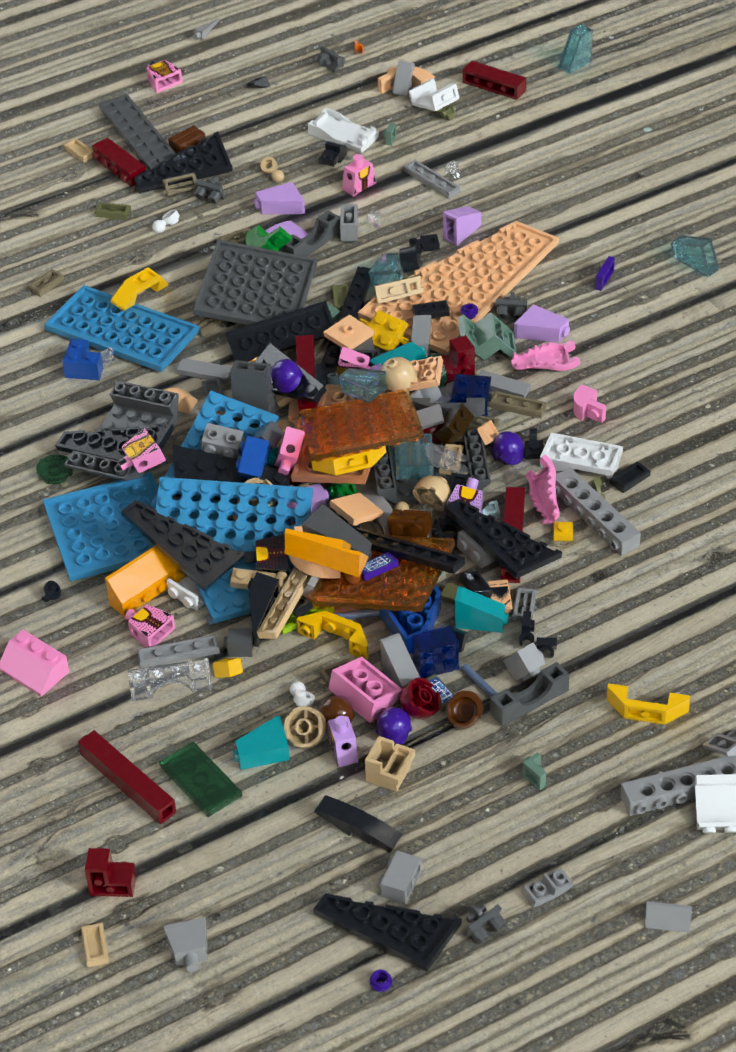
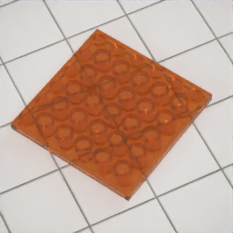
M408 389L299 411L311 461H323L329 457H342L348 453L357 454L367 449L377 450L382 448V446H396L401 444V442H415L420 438H424L423 429Z
M391 536L448 553H452L455 547L454 538ZM371 550V559L376 558L382 555L383 553ZM395 557L399 562L398 567L367 581L361 578L358 583L350 584L345 579V573L341 572L340 578H319L307 600L308 602L311 601L313 606L318 607L331 606L337 608L349 607L355 609L367 608L422 612L442 570Z

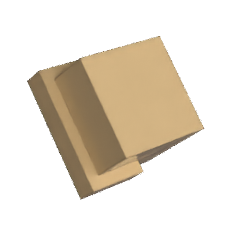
M378 736L365 759L366 782L397 792L410 769V764L416 755V750L397 743L394 746L393 740Z

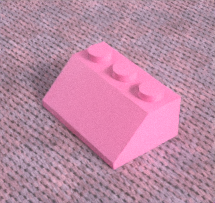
M23 629L9 640L0 660V671L40 696H43L69 673L66 655Z
M363 657L333 669L328 688L336 696L345 698L351 704L352 709L369 723L377 720L384 710L391 708L400 697L402 688Z

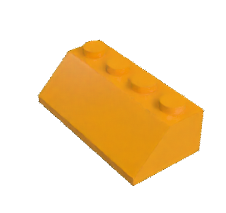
M154 546L105 578L109 605L125 617L129 609L136 610L160 593L166 591L169 578L176 583L180 582L185 578L184 572Z

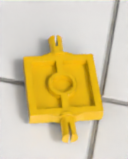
M380 310L376 312L370 322L363 318L360 319V322L374 330L372 339L374 347L388 352L395 349L400 343L405 345L411 342L410 339L404 337V333L409 325L401 319Z

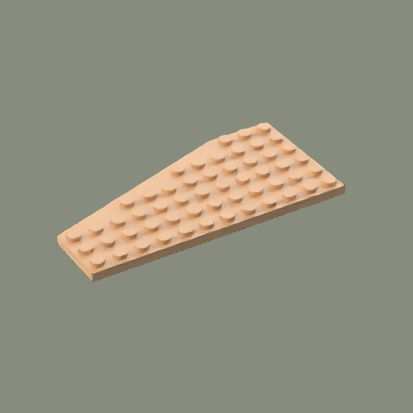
M515 221L500 228L498 233L482 241L476 240L458 249L457 253L439 262L434 261L414 271V274L411 276L421 275L420 283L424 289L423 293L379 304L375 296L358 312V318H363L370 322L378 310L408 323L409 326L404 333V337L411 340L414 316L412 305L446 300L450 316L432 319L429 348L446 355L449 352V340L460 337L458 317L462 315L461 307L468 303L476 305L478 307V314L470 320L474 324L481 320L495 306L496 299H503L559 243V238ZM410 283V289H414V283Z

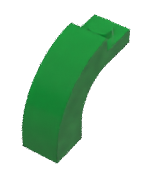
M257 225L246 233L245 241L246 245L279 251L281 247L291 241L292 236L280 226L267 233L262 227Z

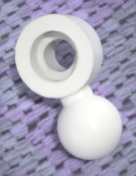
M176 209L168 211L162 217V220L154 221L152 224L153 231L161 233L165 230L166 225L177 223L180 215Z
M302 682L292 683L289 691L294 697L293 701L296 703V706L312 707L315 696L306 691L305 685Z

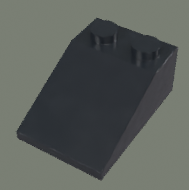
M256 572L255 577L251 578L248 583L254 643L255 646L259 647L262 639H259L257 631L280 593L279 579Z

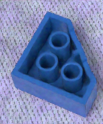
M433 580L379 600L380 618L392 635L400 634L409 655L425 649L441 611V591Z

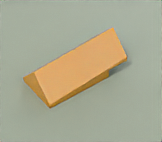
M285 528V554L360 577L368 556L362 552L350 550L351 544L341 539Z

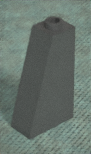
M322 504L302 523L303 532L344 540L351 544L350 550L359 551L367 555V561L371 559L372 543L327 506Z

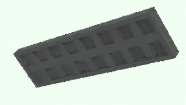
M128 94L99 103V109L147 169L156 168L159 166V163L170 160L176 154Z

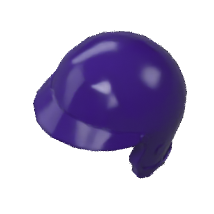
M289 359L279 360L272 367V383L282 393L295 390L301 381V376H304L298 365Z
M505 431L495 437L491 448V454L495 461L501 459L509 465H516L524 458V445L519 435L511 431Z
M392 707L384 710L377 720L376 733L381 737L393 740L397 744L402 745L406 741L409 732L413 730L409 715L400 708Z

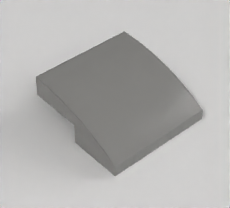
M736 727L727 735L716 733L702 744L703 748L726 756H735Z

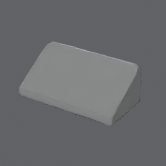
M647 901L645 928L688 933L690 931L692 906Z

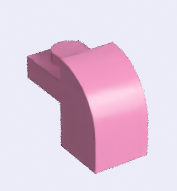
M581 384L574 393V415L581 421L588 417L603 423L606 419V405L597 402V390Z

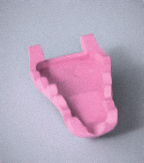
M568 341L561 344L549 342L545 345L542 343L540 347L535 345L533 349L528 348L526 353L523 352L520 355L514 352L511 363L516 370L549 369L567 371L579 366L580 360L578 357L570 359L569 352L573 351L576 346L574 341Z
M543 455L540 458V463L544 468L537 475L534 471L529 470L525 477L530 486V500L534 502L533 506L544 517L542 523L551 525L560 517L556 499V470L551 459Z

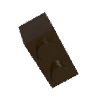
M462 403L447 411L443 417L444 423L439 424L434 435L444 446L445 444H453L462 438L474 415Z

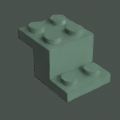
M489 313L475 324L464 314L458 317L460 337L464 335L468 337L475 347L476 356L485 360L499 349L510 358H512L514 352L517 354L514 332L494 314Z

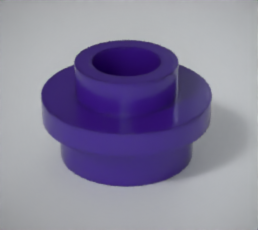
M471 303L465 304L461 307V314H464L468 319H473L478 314V307Z
M376 970L370 977V986L377 992L387 991L392 986V977L385 970Z

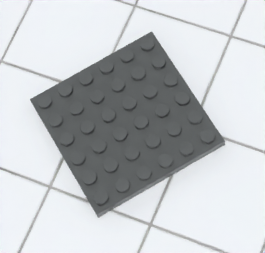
M218 239L193 308V314L250 325L304 308L318 259Z

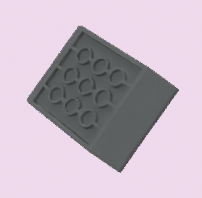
M118 381L109 394L115 404L99 429L111 431L112 428L139 426L142 429L149 428L150 425L165 427L166 424H173L174 426L177 421L179 395L175 392ZM74 450L64 464L68 468L123 481L142 478L145 471L138 473L133 465L123 471L117 460Z
M477 429L466 430L463 434V441L453 443L455 445H464L459 474L470 475V478L477 479L479 481L477 490H483L491 483L484 442ZM442 443L390 448V444L385 445L386 453L374 465L377 493L394 504L401 501L407 504L419 503L413 495L415 485L425 476H441L446 479L448 485L451 475L439 474V467L445 447Z

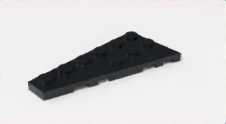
M217 131L210 138L202 139L201 143L195 146L191 145L173 155L170 160L159 163V166L156 168L148 169L135 176L134 182L140 194L164 188L165 186L162 181L165 179L195 173L196 179H203L232 172L233 167ZM189 178L185 180L168 183V186L191 181L193 179Z
M269 343L255 362L271 364L272 370L273 365L279 360L291 359ZM299 365L298 367L304 376H301V381L295 390L282 393L275 388L272 383L273 381H271L273 385L272 392L276 395L317 404L326 392L324 385Z
M166 424L165 427L150 425L149 428L145 429L159 448L162 449L175 428L173 424ZM139 426L112 428L111 431H103V429H96L95 432H85V430L63 432L55 447L63 452L72 453L74 450L119 461L126 456L122 446L144 428L140 429Z
M172 445L175 478L244 483L249 479L238 476V470H235L237 459ZM264 466L261 480H269L273 485L290 486L289 474L284 475L283 473H278L277 468Z
M461 499L444 505V512L515 579L562 557V552L558 549L553 551L547 547L546 543L542 541L538 543L530 539L529 534L506 522L501 524L495 520L496 517L480 513L479 508Z
M134 500L121 511V515L203 591L245 558L244 552H237L231 549L230 545L224 542L221 544L213 540L211 536L189 525H182L174 521L175 519L170 516L165 517L157 513L156 509L137 500Z
M327 893L324 894L313 908V913L316 916L426 972L462 924V918H442V915L435 913L431 916L421 914L419 910L385 905V907L374 905V902L365 901V903L352 901L348 897Z

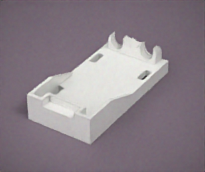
M328 108L323 109L317 119L311 120L308 123L309 135L325 141L344 144L347 149L360 154L379 138V132L376 131L375 127L371 126V129L355 124L339 112Z
M551 433L540 458L543 455L548 456L554 464L556 471H564L571 467L573 470L577 469L606 475L607 479H611L619 467L623 446Z

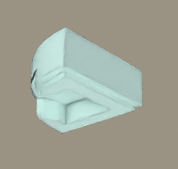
M497 500L489 502L488 506L482 509L481 513L486 516L490 514L496 517V519L500 518Z

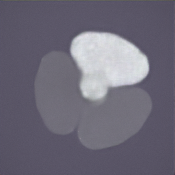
M433 443L426 444L424 453L431 465L458 474L466 475L469 473V469L465 465L456 462H466L468 458L464 454L449 447Z

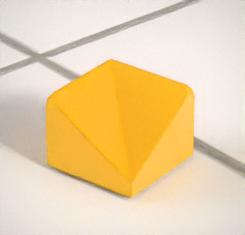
M225 658L213 663L216 678L232 677L243 673L241 658Z

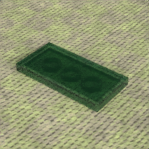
M194 741L159 762L160 767L207 817L212 816L242 797V791Z

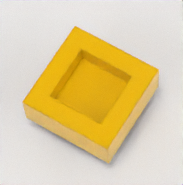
M554 522V541H573V522Z

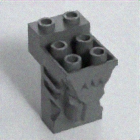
M236 360L230 369L232 399L274 414L279 405L274 397L275 393L272 392L271 364ZM240 417L233 418L235 422L242 420ZM252 423L249 425L252 428L259 427V425L256 423Z

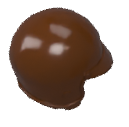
M466 690L459 691L447 704L448 721L457 729H468L474 726L481 718L483 704L476 693Z
M340 696L328 697L319 707V711L326 719L327 727L328 721L338 716L349 717L350 723L355 717L351 704Z

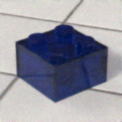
M455 374L451 403H466L467 398H485V414L481 416L488 417L491 398V376Z
M451 625L412 635L413 663L420 678H428L434 674L440 675L459 670V642Z

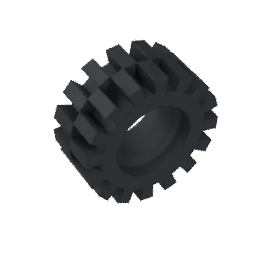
M444 515V518L442 516L438 517V520L435 519L434 523H432L433 543H436L437 547L441 545V549L447 547V550H451V547L457 549L458 532L463 529L448 515ZM445 531H454V533H451V534H447V533H444V532H445Z

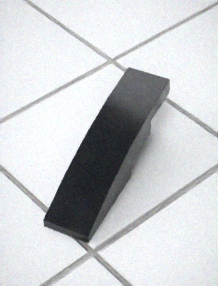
M327 795L324 796L314 811L348 836L353 833L369 845L373 841L389 853H391L403 835L369 813Z

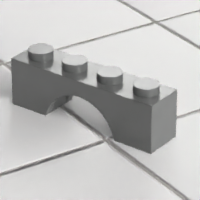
M329 210L316 218L312 231L306 237L301 239L292 234L291 241L282 247V252L305 257L309 256L340 234V216Z
M558 662L542 669L537 679L527 689L518 693H511L508 689H505L490 697V714L503 727L569 691V673Z

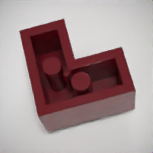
M464 335L449 340L450 354L441 356L443 366L440 383L442 385L475 375V347L468 337Z
M101 847L88 848L85 874L90 896L133 897L137 877L135 863L125 861L113 862L110 849Z

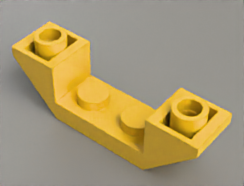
M147 267L126 279L112 297L111 303L125 311L135 305L138 293L149 287L158 292L167 287L168 282Z
M384 435L365 439V444L368 446L366 448L331 456L328 448L310 452L312 468L315 471L336 476L373 467L386 453Z
M328 611L304 615L296 619L297 633L315 640L322 629L326 630L329 633L349 640V654L368 660V643L361 624Z
M609 683L607 686V701L625 719L665 725L689 712V695L670 693L668 704L664 705L628 699V686Z

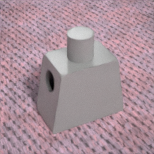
M206 918L163 925L166 942L177 966L186 965L188 972L199 970V962L206 961L208 958Z

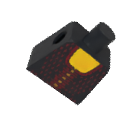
M285 534L255 541L256 551H244L245 563H257L258 571L269 573L285 572L289 575V558L285 554Z

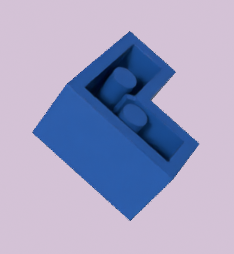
M70 339L62 361L65 378L100 381L104 369L101 353L90 352L88 340Z
M247 436L246 441L242 440L240 447V456L242 457L237 459L235 470H238V476L249 479L259 478L261 480L264 466L267 464L270 444L268 440Z

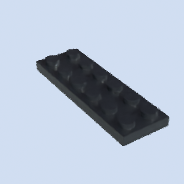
M323 301L227 331L225 335L234 361H251L259 357L269 343L283 352L296 347V336L314 335V341L326 338L324 337V331L333 326L334 321L327 302Z

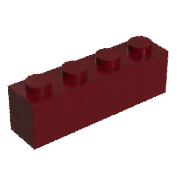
M473 60L462 69V83L518 100L526 91V77Z
M108 137L92 145L93 158L130 187L135 185L134 177L146 171L144 164Z

